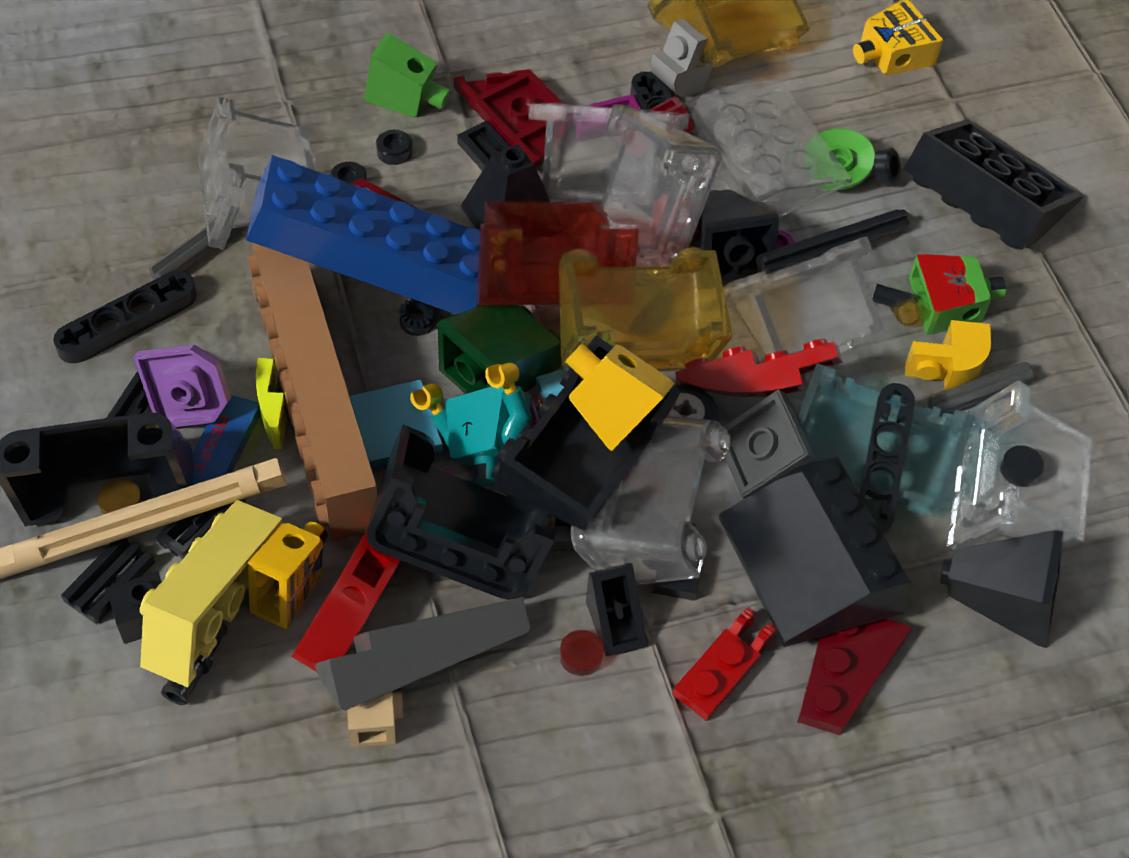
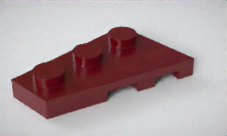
M882 619L819 637L797 722L841 735L879 676L884 672L892 657L908 637L912 626Z

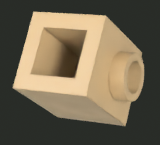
M390 691L347 710L351 748L396 744L395 719H403L402 692Z

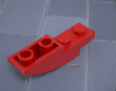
M818 339L804 344L803 351L788 354L787 350L770 353L764 356L765 362L760 363L758 355L752 349L746 351L744 346L731 348L722 352L723 358L708 362L707 358H699L686 362L684 364L685 369L676 371L675 375L676 379L681 383L703 389L705 392L735 397H768L778 389L786 394L807 390L806 373L843 363L839 347L834 341L827 343V339Z
M367 530L291 656L316 672V663L345 656L354 641L353 637L359 633L400 562L396 558L373 549L367 540Z

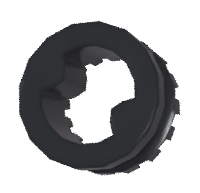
M411 298L409 301L405 300L399 309L400 325L403 331L413 336L425 335L430 332L435 322L433 306ZM422 313L424 318L423 321L419 319V322L414 319V322H412L410 315Z

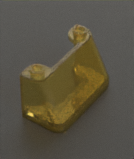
M651 0L647 5L652 18L668 33H670L674 21L685 19L708 38L699 60L704 65L712 64L713 68L719 67L731 59L781 48L783 52L798 46L801 43L799 38L811 30L797 0Z
M695 247L686 248L678 253V256L672 260L669 266L599 267L596 255L583 249L564 253L559 261L560 346L562 366L565 373L569 369L567 363H565L566 359L581 343L587 347L596 335L613 347L616 344L623 346L659 372L685 369L684 364L694 359L707 358L708 362L713 361L733 337L716 250L701 251V249Z

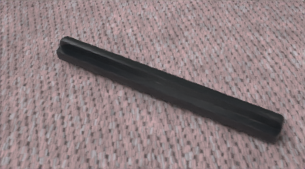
M896 209L759 254L755 260L758 265L757 270L760 274L770 275L898 232L909 226V214L904 209Z

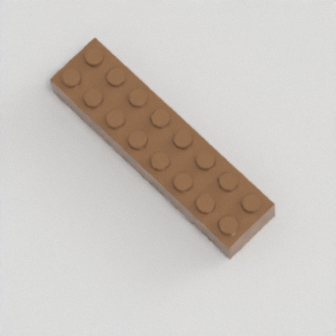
M252 243L253 254L247 255L251 276L255 278L251 279L255 300L259 302L260 308H262L259 311L263 328L268 333L271 357L277 365V376L281 392L286 397L289 421L295 429L300 459H303L306 468L304 472L310 493H313L315 500L314 508L318 524L322 527H328L331 541L364 534L368 528L377 498V486L309 263Z

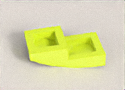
M257 358L256 389L264 428L273 448L282 449L288 418L284 393H276L278 380L274 359Z

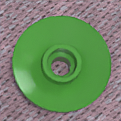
M844 128L830 129L817 134L807 143L802 154V166L807 177L815 184L833 190L847 189L860 184L871 174L874 168L875 151L870 141L856 131Z

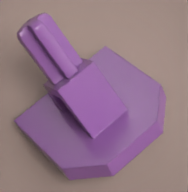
M195 344L137 351L133 356L152 412L165 415L175 427L214 423L231 398L220 360Z

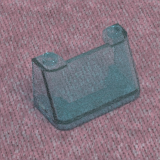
M816 364L797 418L815 456V459L808 464L838 457L853 484L861 487L874 412L880 392L855 384V380L848 377L845 384H842L843 379L835 376V369ZM892 396L890 401L885 402L891 404L888 421L896 422L899 408L906 405L900 403V398ZM915 404L898 500L909 503L907 507L909 511L931 517L933 511L942 512L944 510L975 416L955 410L953 415L943 413L941 417L939 416L941 408L933 406L932 409ZM883 432L877 437L879 447L885 451H894L900 446L898 436L892 432ZM877 470L870 475V482L876 489L886 490L893 485L892 476L887 471Z

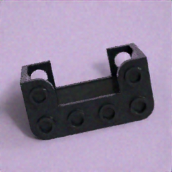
M597 335L587 346L600 360L613 349L612 345ZM567 364L569 369L560 382L564 387L557 397L550 393L537 413L541 416L534 427L527 424L516 441L510 437L496 457V460L499 462L491 473V477L495 479L493 488L586 532L674 407L682 392L676 387L672 386L665 397L611 451L570 401L569 395L584 379Z
M156 412L17 430L8 433L0 440V485L25 527L47 524L61 517L67 507L68 485L150 473V489L154 498L194 485L191 444L165 415Z

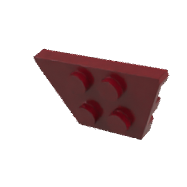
M530 69L512 71L511 73H486V80L466 82L465 76L454 78V89L484 121L487 120L510 146L519 144L534 163L537 170L571 123L572 111Z

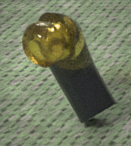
M877 283L872 302L890 307L894 316L902 325H915L921 317V311L912 294Z

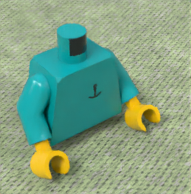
M510 362L503 365L497 363L486 369V380L492 387L447 399L445 407H442L440 404L443 399V391L436 384L425 385L422 387L423 390L413 391L410 397L412 404L417 409L425 410L429 408L432 415L430 418L449 448L453 461L472 467L473 483L482 487L494 485L495 479L491 477V473L499 462L496 460V457L510 437L516 441L527 424L531 425L533 422L530 412L531 395L523 392L520 386H515L514 382L519 379L520 373L518 367Z

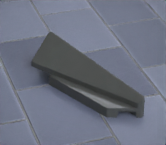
M523 597L362 633L353 637L357 653L316 663L317 674L337 707L343 711L351 709L528 633L530 625Z

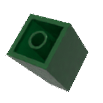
M509 296L447 317L437 323L439 371L464 394L492 387L486 380L485 372L489 366L497 363L503 365L510 362L518 367L520 375L519 379L514 383L515 386H520L523 392H528L536 385V377L552 373L561 367L563 343L559 336L553 330L543 327L534 319L533 314L528 308L519 306Z

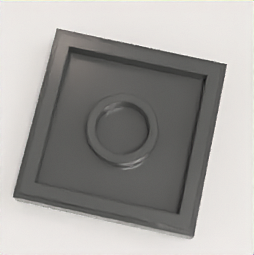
M779 389L716 432V438L743 499L799 466L806 465L815 459L786 393Z

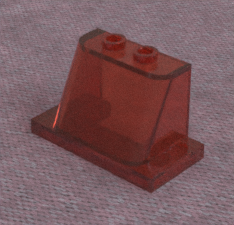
M485 201L484 224H480L476 301L479 305L632 304L639 228L635 224H615L598 202Z

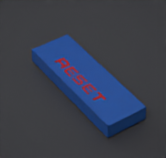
M231 395L230 400L216 421L206 425L192 452L194 485L232 473L261 415L259 402Z

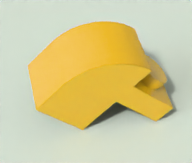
M951 320L943 344L913 341L905 362V376L917 377L923 380H944V390L979 378L991 349L990 324Z

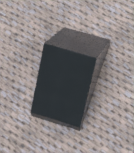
M629 562L590 572L586 604L605 656L608 657L648 646L633 564Z

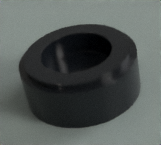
M396 129L381 133L376 140L378 158L390 165L405 163L411 158L413 152L411 137L406 132Z
M894 148L878 149L874 158L876 180L880 185L895 184L900 177L901 170L899 155Z
M356 162L339 163L330 172L331 176L347 183H352L362 178L367 180L365 168Z
M1022 445L1008 449L1000 464V471L1005 480L1018 487L1034 485L1044 470V461L1041 455L1036 450Z

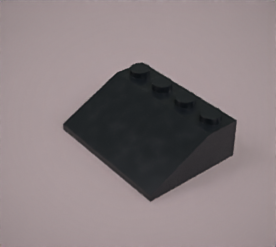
M969 119L924 132L903 169L913 176L912 180L916 184L927 189H933L941 195V200L953 208H961L971 215L970 219L976 225L992 229L1000 235V240L1004 244L1015 249L1020 248L1021 250L1035 244L1079 203L1084 196Z
M838 457L799 466L719 514V520L783 647L904 613L911 581Z

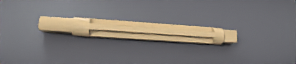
M274 458L0 548V579L233 503L236 500H243L285 486L287 483L283 468L278 458Z

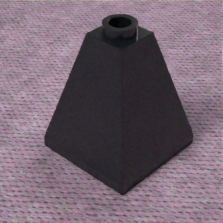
M519 144L509 146L491 156L461 204V209L474 227L480 232L491 235L490 248L498 259L562 231V224L534 163Z
M730 189L711 190L701 193V289L705 290L774 279L775 273L770 275L760 274L755 260L759 254L777 249L778 214Z
M1051 530L955 549L952 560L944 559L940 583L948 585V596L1030 642L1047 648L1059 582L1064 531Z

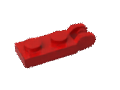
M749 607L745 608L735 619L729 630L726 628L673 688L672 695L706 721L712 717L758 663L761 653L775 637L776 631L773 625L769 623L760 630L751 646L739 638L752 625L756 612Z

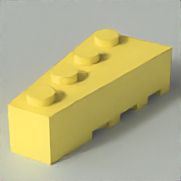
M236 500L225 513L221 512L215 517L209 531L202 538L197 537L194 540L188 554L180 563L175 562L172 564L162 583L156 589H150L141 602L140 614L143 615L141 668L187 688L196 676L194 662L200 654L205 657L210 655L217 644L215 637L221 627L222 620L231 623L238 613L245 589L249 590L248 562L282 525L281 517Z

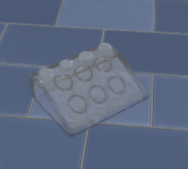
M781 80L715 87L684 102L694 124V129L690 132L726 188L776 212L779 217L851 183L849 174Z

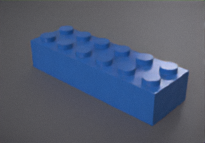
M275 155L271 156L256 189L246 237L247 241L454 314L475 308L487 289L491 235L447 220L442 216L412 207L407 203L374 193L369 189L347 183L331 175L304 167L294 161L285 160Z

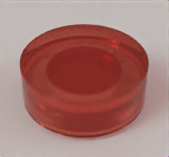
M576 630L570 632L561 642L560 662L564 669L573 675H590L598 670L602 663L603 644L599 637L590 631Z

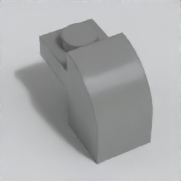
M685 19L674 21L663 51L653 53L652 73L679 96L685 97L703 92L714 62L702 53L708 38Z

